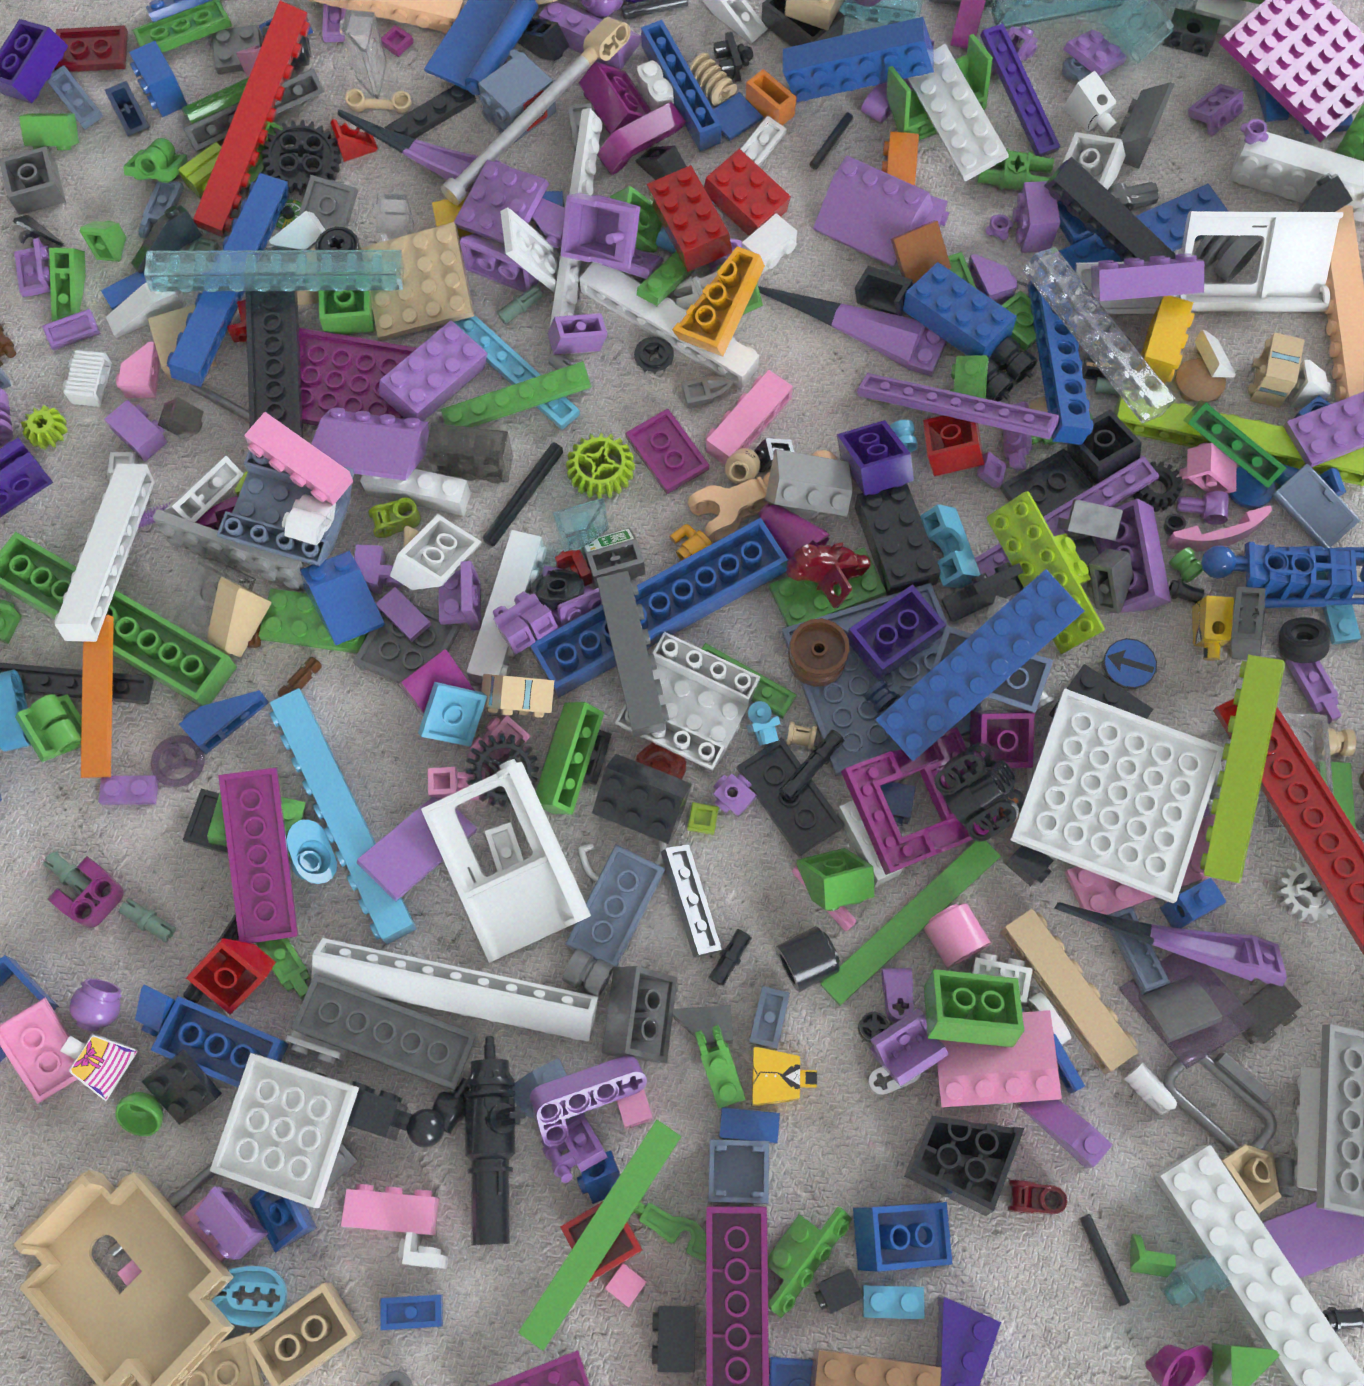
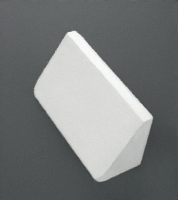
M1201 330L1195 340V344L1211 376L1235 377L1236 374L1218 339L1206 330Z

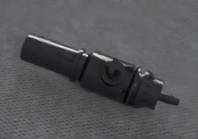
M486 1036L484 1059L471 1061V1074L465 1081V1088L471 1089L470 1092L464 1093V1096L468 1099L465 1100V1156L471 1160V1168L468 1169V1174H471L472 1246L510 1244L509 1173L513 1172V1167H509V1160L515 1155V1125L521 1124V1119L526 1117L525 1112H520V1106H515V1099L513 1097L516 1095V1092L509 1090V1087L514 1086V1079L509 1073V1061L496 1059V1045L494 1044L493 1036Z

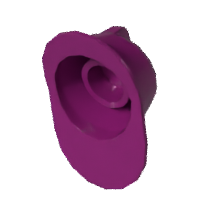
M1167 1344L1146 1361L1145 1367L1159 1386H1195L1210 1370L1213 1352L1205 1345H1198L1185 1350Z

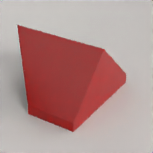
M335 119L330 121L331 131L336 139L344 162L377 151L378 147L372 135L360 132L358 127L355 130L351 129L345 122L341 126L338 125Z

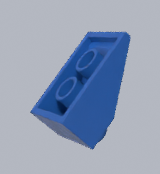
M350 551L325 560L321 566L311 565L300 569L304 589L335 646L385 626L363 574Z
M947 1202L853 1208L858 1271L880 1272L953 1265Z

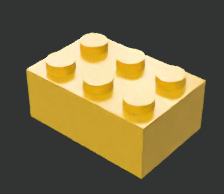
M1171 295L1162 297L1150 321L1132 382L1160 391L1166 382H1171L1174 372L1178 369L1182 360L1180 352L1181 349H1184L1189 334H1186L1187 328H1190L1195 314L1191 313L1194 302Z

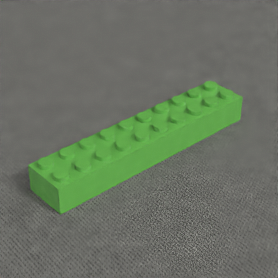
M15 532L0 550V588L55 620L63 604V596L70 586L72 573L77 567ZM115 590L106 614L114 617L113 655L147 676H151L154 680L196 705L204 706L211 704L237 668L231 658Z

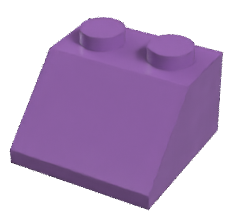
M213 1187L195 1212L200 1219L198 1222L199 1227L206 1235L210 1236L212 1234L219 1242L216 1247L226 1259L230 1257L232 1259H241L268 1234L232 1188Z

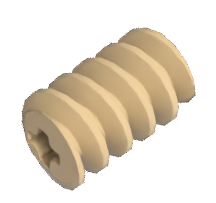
M702 53L692 61L689 68L703 93L714 106H719L736 94V84H732L731 78L727 77L724 71H721V67L716 65L714 59H710L708 53Z

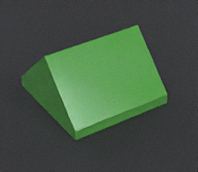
M1212 1343L1213 1386H1251L1280 1354L1276 1350L1268 1348Z

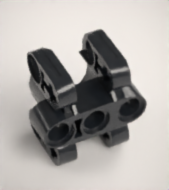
M975 743L951 758L944 768L936 774L934 783L936 789L943 795L951 812L967 829L969 836L976 841L983 842L1008 828L1016 821L1023 807L1025 797L1022 792L1014 789L1016 778L1009 765L1003 760H993V752L987 744ZM982 751L985 753V757L980 754ZM969 760L970 762H974V763H972V764L969 766V764H968L967 761ZM961 769L964 770L963 775L959 772ZM942 774H944V776H945V781L948 783V785L950 786V788L945 787V786L942 784V782H941V776H942ZM1016 798L1018 800L1017 804L1010 799ZM974 823L983 829L989 830L987 834L977 833L974 829Z

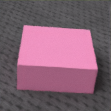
M623 1263L605 1289L629 1308L647 1281Z

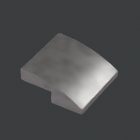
M1192 975L1139 996V1000L1151 1021L1157 1023L1168 1043L1222 1022L1223 1016Z

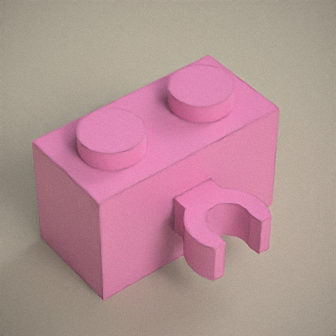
M1202 443L1197 447L1188 449L1187 467L1179 470V477L1182 476V480L1186 479V485L1196 484L1206 493L1222 491L1228 494L1236 492L1237 464L1213 443Z

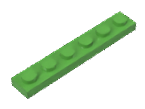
M584 361L451 405L441 409L446 430L449 435L592 388L586 366Z

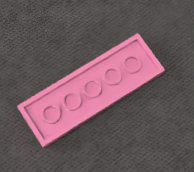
M1216 815L1202 819L1181 888L1209 878L1203 876L1204 870L1200 869V863L1203 853H1208L1210 842H1206V833L1209 825L1214 826ZM1078 866L1065 872L1080 907L1086 910L1108 915L1157 898Z

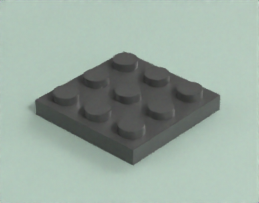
M413 604L431 622V626L411 642L380 611L385 626L368 633L353 663L355 666L395 683H400L444 649L449 652L461 629L460 623L441 625L439 614Z

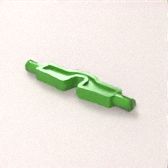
M639 1202L638 1208L634 1210V1213L641 1216L639 1219L641 1223L653 1229L671 1244L675 1243L682 1231L690 1232L691 1239L688 1242L686 1253L706 1262V1233L700 1225L685 1217H673L652 1203H648L646 1206Z

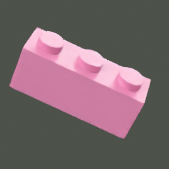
M356 1184L355 1190L346 1189L341 1222L342 1227L435 1235L439 1198L432 1197V1191L415 1189L414 1195L402 1194L403 1188L385 1187V1192H374V1185Z

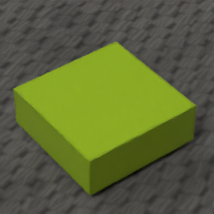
M692 802L687 830L714 835L719 807Z

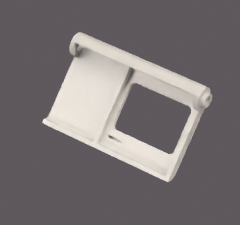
M1190 211L1186 219L1181 254L1191 253L1192 255L1194 240L1198 235L1263 236L1257 275L1253 283H1204V293L1176 295V297L1194 302L1191 311L1325 312L1330 302V291L1326 286V280L1338 222L1343 217V212Z

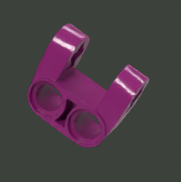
M86 856L77 866L93 880L74 901L63 891L56 888L47 900L72 920L87 928H93L98 926L123 898L124 891L122 886L106 870ZM111 885L110 893L102 897L104 888ZM91 907L90 915L83 919V912Z

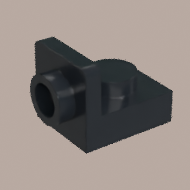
M765 438L754 450L760 459L759 472H765L769 466H772L775 449L794 452L792 440Z

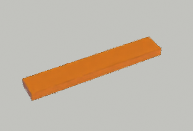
M110 615L105 616L96 642L83 641L81 778L111 777L114 617Z

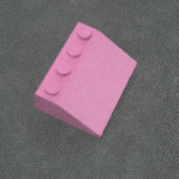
M1050 1010L1022 1012L1024 1032L1014 1047L939 1040L946 1047L949 1054L937 1062L941 1107L1061 1100Z

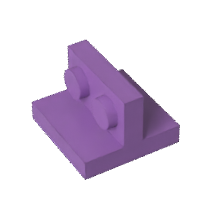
M461 561V570L456 571L439 587V622L441 625L468 623L471 630H480L481 581L472 561Z
M919 1008L870 1039L873 1046L869 1049L873 1057L900 1087L949 1055L946 1047L939 1040L928 1039L926 1017Z

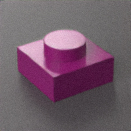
M394 25L380 39L381 46L397 57L401 56L414 43L413 37L397 25Z

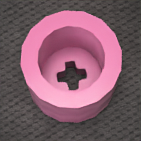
M966 903L954 904L929 919V923L924 927L925 933L948 969L969 959L991 944L985 931Z

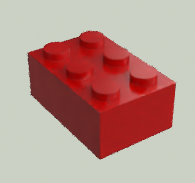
M740 148L705 179L704 189L711 201L748 236L776 213L781 217L787 212L791 196Z

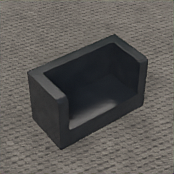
M867 266L855 286L857 303L888 314L902 316L904 313L903 306L906 291L913 286V281L897 274Z

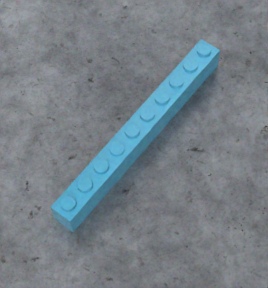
M298 688L269 702L273 709V712L269 713L275 726H281L284 732L280 736L286 749H292L295 757L291 758V761L298 773L303 772L306 780L302 781V784L308 796L314 795L317 802L313 805L319 819L324 818L328 827L324 828V831L331 843L336 842L339 851L335 852L341 866L347 865L351 873L347 876L348 882L353 891L359 890L362 899L358 900L363 913L365 915L370 914L374 922L370 924V928L377 940L381 938L386 944H389L413 932L417 928L402 897L395 902L357 864V859L376 843L306 697Z

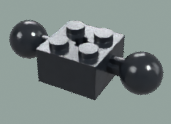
M316 1073V1074H319V1075L328 1077L327 1075H325V1074H323V1073ZM353 1081L352 1085L359 1087L347 1123L348 1126L394 1141L397 1140L401 1129L407 1131V1135L413 1144L423 1148L434 1146L443 1137L445 1131L444 1120L435 1110L421 1109L414 1114L408 1113V1107L401 1104L402 1098L383 1090L380 1091L379 1095L374 1094L375 1089Z

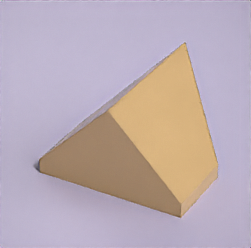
M1243 1144L1221 1160L1256 1213H1260L1282 1197L1279 1193L1274 1154L1272 1152Z

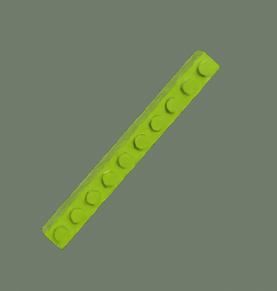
M1122 391L1116 403L1114 414L1134 435L1190 448L1197 447L1202 443H1211L1183 421L1194 407L1185 403L1177 404L1165 401L1162 398H1150L1135 392ZM1220 413L1281 464L1298 469L1305 465L1304 460L1283 426L1267 424L1261 420L1240 418L1234 414ZM1364 447L1312 468L1318 475H1321L1330 468L1338 469L1343 482L1364 486Z

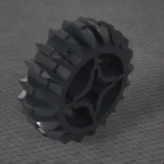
M499 733L497 742L493 735H488V745L483 740H479L478 744L482 749L479 751L471 748L470 751L476 755L475 759L466 758L467 763L473 764L472 768L464 769L466 774H473V777L466 780L468 785H473L482 780L481 768L483 762L490 769V777L498 772L497 767L492 765V763L499 766L515 759L517 755L523 763L530 781L537 782L538 778L531 776V772L539 771V767L531 766V763L537 761V756H528L533 750L532 747L527 746L523 748L525 740L521 738L515 743V735L510 734L506 740L504 733ZM496 749H511L508 754H504L498 760L488 756ZM492 789L479 795V800L482 802L489 797L488 804L490 806H494L498 800L499 806L505 807L507 798L511 804L506 791L495 792Z

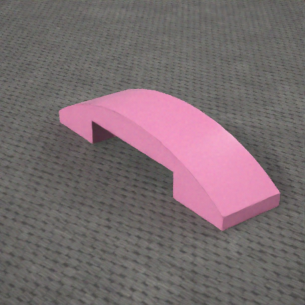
M1271 505L1246 512L1238 522V525L1206 534H1201L1198 526L1173 532L1166 544L1168 548L1183 550L1191 547L1193 551H1206L1217 545H1232L1249 536L1263 523L1272 511Z

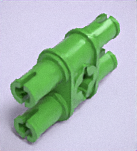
M1007 148L1009 157L994 165L1000 166L1001 170L987 169L978 174L977 183L995 185L1000 190L1006 188L1022 192L1024 182L1048 181L1051 178L1031 175L1030 171L1051 174L1054 158L1034 156L1030 151L1028 153L1010 151Z

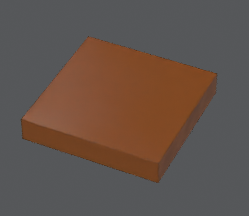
M933 220L891 239L901 275L912 279L913 285L937 262L947 269L951 268L937 220Z

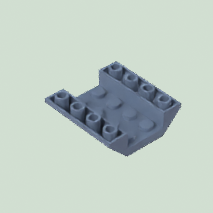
M249 450L244 461L248 473L233 513L225 512L216 536L321 566L334 549L350 504L352 484L337 500L334 520L330 528L324 532L322 539L317 545L284 536L285 528L282 527L283 517L286 512L290 513L296 499L300 500L304 494L313 496L311 494L312 490L305 485L303 487L298 486L290 479L291 475L284 470L281 473L269 464L270 460L263 455L259 458ZM343 466L350 471L353 480L354 469Z

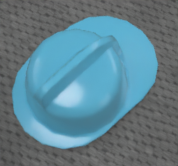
M300 820L293 824L287 833L286 839L293 872L299 878L310 883L322 884L328 882L337 871V860L325 831L319 824L311 820Z

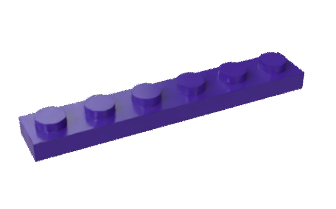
M1004 24L982 30L980 37L986 50L993 57L992 63L1035 156L1043 157L1057 152L1061 146Z

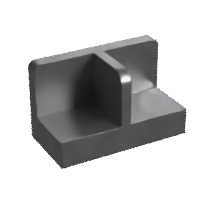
M1075 499L1072 503L1069 518L1059 517L1057 528L1115 541L1123 511Z

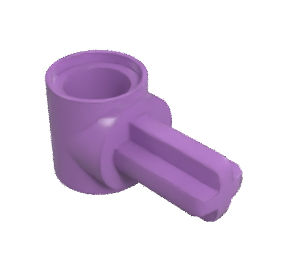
M1212 491L1206 493L1203 498L1181 496L1177 501V509L1181 512L1198 513L1201 518H1204V522L1208 524H1223L1228 521L1229 495L1222 491Z

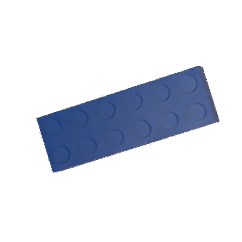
M924 17L783 49V74L791 92L796 96V102L887 83L888 67L890 66L895 68L902 79L934 72L933 46Z

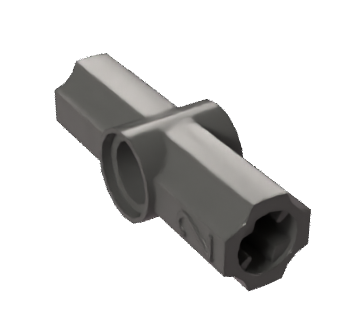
M1153 182L1129 187L1125 183H1118L1108 189L1130 212L1133 208L1156 204L1159 199L1158 187Z

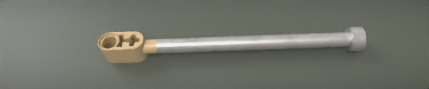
M610 17L604 18L586 36L583 44L584 52L456 179L449 178L441 186L444 196L451 203L459 205L467 197L466 190L476 181L487 160L495 162L598 58L604 61L611 59L627 43L631 33L629 25Z

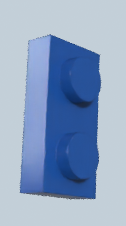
M443 1294L380 1298V1331L443 1326Z

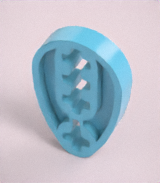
M245 1266L228 1270L234 1278L221 1290L222 1292H227V1295L216 1296L212 1300L230 1323L259 1328L265 1326L283 1312L288 1295L285 1281L276 1271L263 1266ZM244 1286L247 1293H256L257 1288H260V1293L265 1295L271 1294L272 1289H276L275 1294L280 1296L279 1302H274L273 1307H269V1302L264 1300L259 1301L258 1305L254 1306L255 1303L251 1299H244L242 1305H239V1299L235 1298V1293L241 1292Z

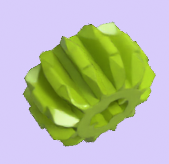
M43 405L41 410L33 407L34 413L25 414L27 420L21 422L24 429L22 431L23 436L35 448L40 446L46 450L49 445L56 448V442L64 441L62 435L68 433L65 426L67 424L66 419L54 407L49 409Z

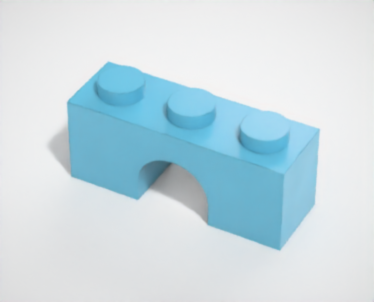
M937 504L920 515L928 539L935 542L941 548L944 555L942 559L937 561L941 571L940 579L943 586L962 589L972 583L971 579L981 574L957 509Z

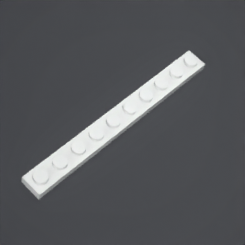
M591 108L583 109L581 113L569 195L583 193L591 196L593 194V179L596 173V158L599 152L602 122ZM560 255L550 326L554 317L574 315L575 304L578 300V283L581 277V260L566 258Z

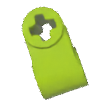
M401 498L386 504L375 505L368 510V515L373 519L375 527L373 533L377 538H386L395 533L402 532L405 526L415 528L421 521V515L414 501L410 498ZM412 511L410 515L402 516L405 512Z

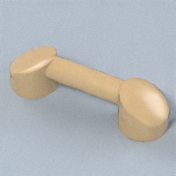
M351 89L345 95L347 105L355 112H362L369 108L395 110L398 114H404L409 111L412 105L410 95L405 91L396 92L392 100L367 99L359 89Z

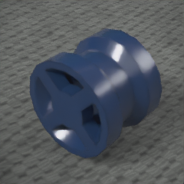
M884 679L874 684L863 696L866 701L873 703L874 710L877 713L887 709L898 698L894 691H890L887 688L888 684Z

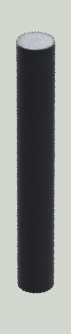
M846 112L811 160L809 165L812 169L816 170L853 120L851 113Z
M1091 1214L1080 1217L1079 1219L1119 1307L1130 1303Z

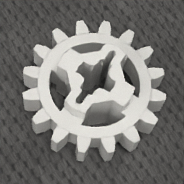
M1306 861L1301 866L1295 863L1290 866L1291 870L1287 869L1282 873L1285 878L1278 880L1277 884L1282 886L1283 889L1279 890L1277 895L1284 896L1285 900L1280 905H1288L1290 907L1288 915L1296 912L1298 914V921H1302L1307 917L1309 923H1313L1317 919L1320 921L1328 918V914L1331 915L1336 912ZM1297 876H1300V878L1297 879L1298 884L1292 886L1295 878ZM1326 898L1323 906L1319 908V906L1321 905V899Z

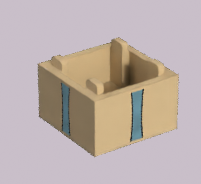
M1275 332L1270 339H1266L1260 356L1253 360L1252 367L1256 368L1253 384H1249L1247 390L1251 394L1250 401L1280 408L1297 383L1305 339Z
M483 674L482 693L487 695L484 707H487V712L497 713L498 709H502V714L512 715L513 710H518L519 715H528V712L532 711L533 717L543 718L544 713H551L554 680Z

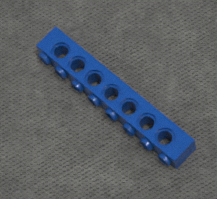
M1036 269L1027 288L1031 298L1030 307L1034 318L1033 325L1036 333L1048 413L1059 415V422L1052 434V441L1082 445L1086 437L1093 430V421L1090 419V403L1086 397V381L1083 379L1082 360L1079 358V342L1076 340L1075 335L1076 325L1071 313L1072 303L1069 302V285L1066 284L1065 274L1062 272Z

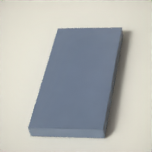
M615 844L586 902L591 916L575 923L565 945L574 950L581 948L593 954L594 960L597 961L601 958L614 965V967H618L666 869Z

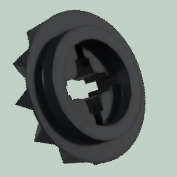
M645 338L635 348L634 358L636 364L644 372L651 371L654 374L661 370L665 372L666 368L672 365L674 351L671 344L663 338ZM658 351L659 358H654L650 361L649 354L653 355Z

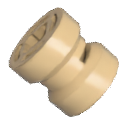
M1323 728L1319 736L1321 754L1333 755L1334 753H1339L1341 756H1352L1356 749L1354 730L1342 729L1341 731H1335L1332 728Z

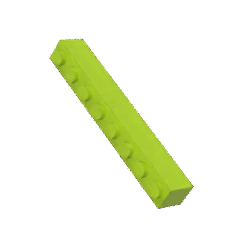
M1248 655L1247 662L1242 661L1239 677L1243 678L1242 688H1237L1235 691L1233 704L1238 705L1236 716H1231L1229 720L1228 732L1232 733L1230 744L1225 743L1222 759L1227 760L1225 771L1220 770L1217 779V787H1221L1219 798H1214L1211 814L1216 816L1214 826L1209 825L1206 833V842H1210L1208 853H1203L1200 869L1204 870L1203 876L1241 884L1285 668L1284 660Z

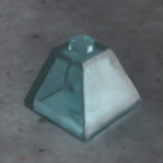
M604 498L553 512L558 540L564 552L579 550L583 546L589 545L609 529Z

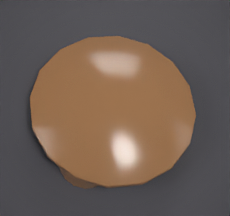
M1202 358L1189 359L1180 366L1176 374V383L1181 391L1180 396L1183 400L1209 402L1219 399L1225 389L1226 378L1212 377Z

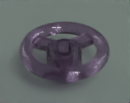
M175 735L163 740L155 748L151 757L153 775H156L160 783L170 787H181L193 782L200 775L205 764L204 752L189 736ZM178 743H184L192 747L196 753L197 760L188 759ZM161 754L162 761L166 765L162 770H160L159 767V759ZM180 756L179 760L173 763L174 758ZM183 767L193 769L190 774L183 778H168L176 769Z

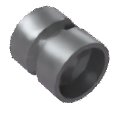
M577 948L564 971L562 981L575 988L581 985L585 993L599 998L609 982L614 965L601 958L595 961L593 960V954Z

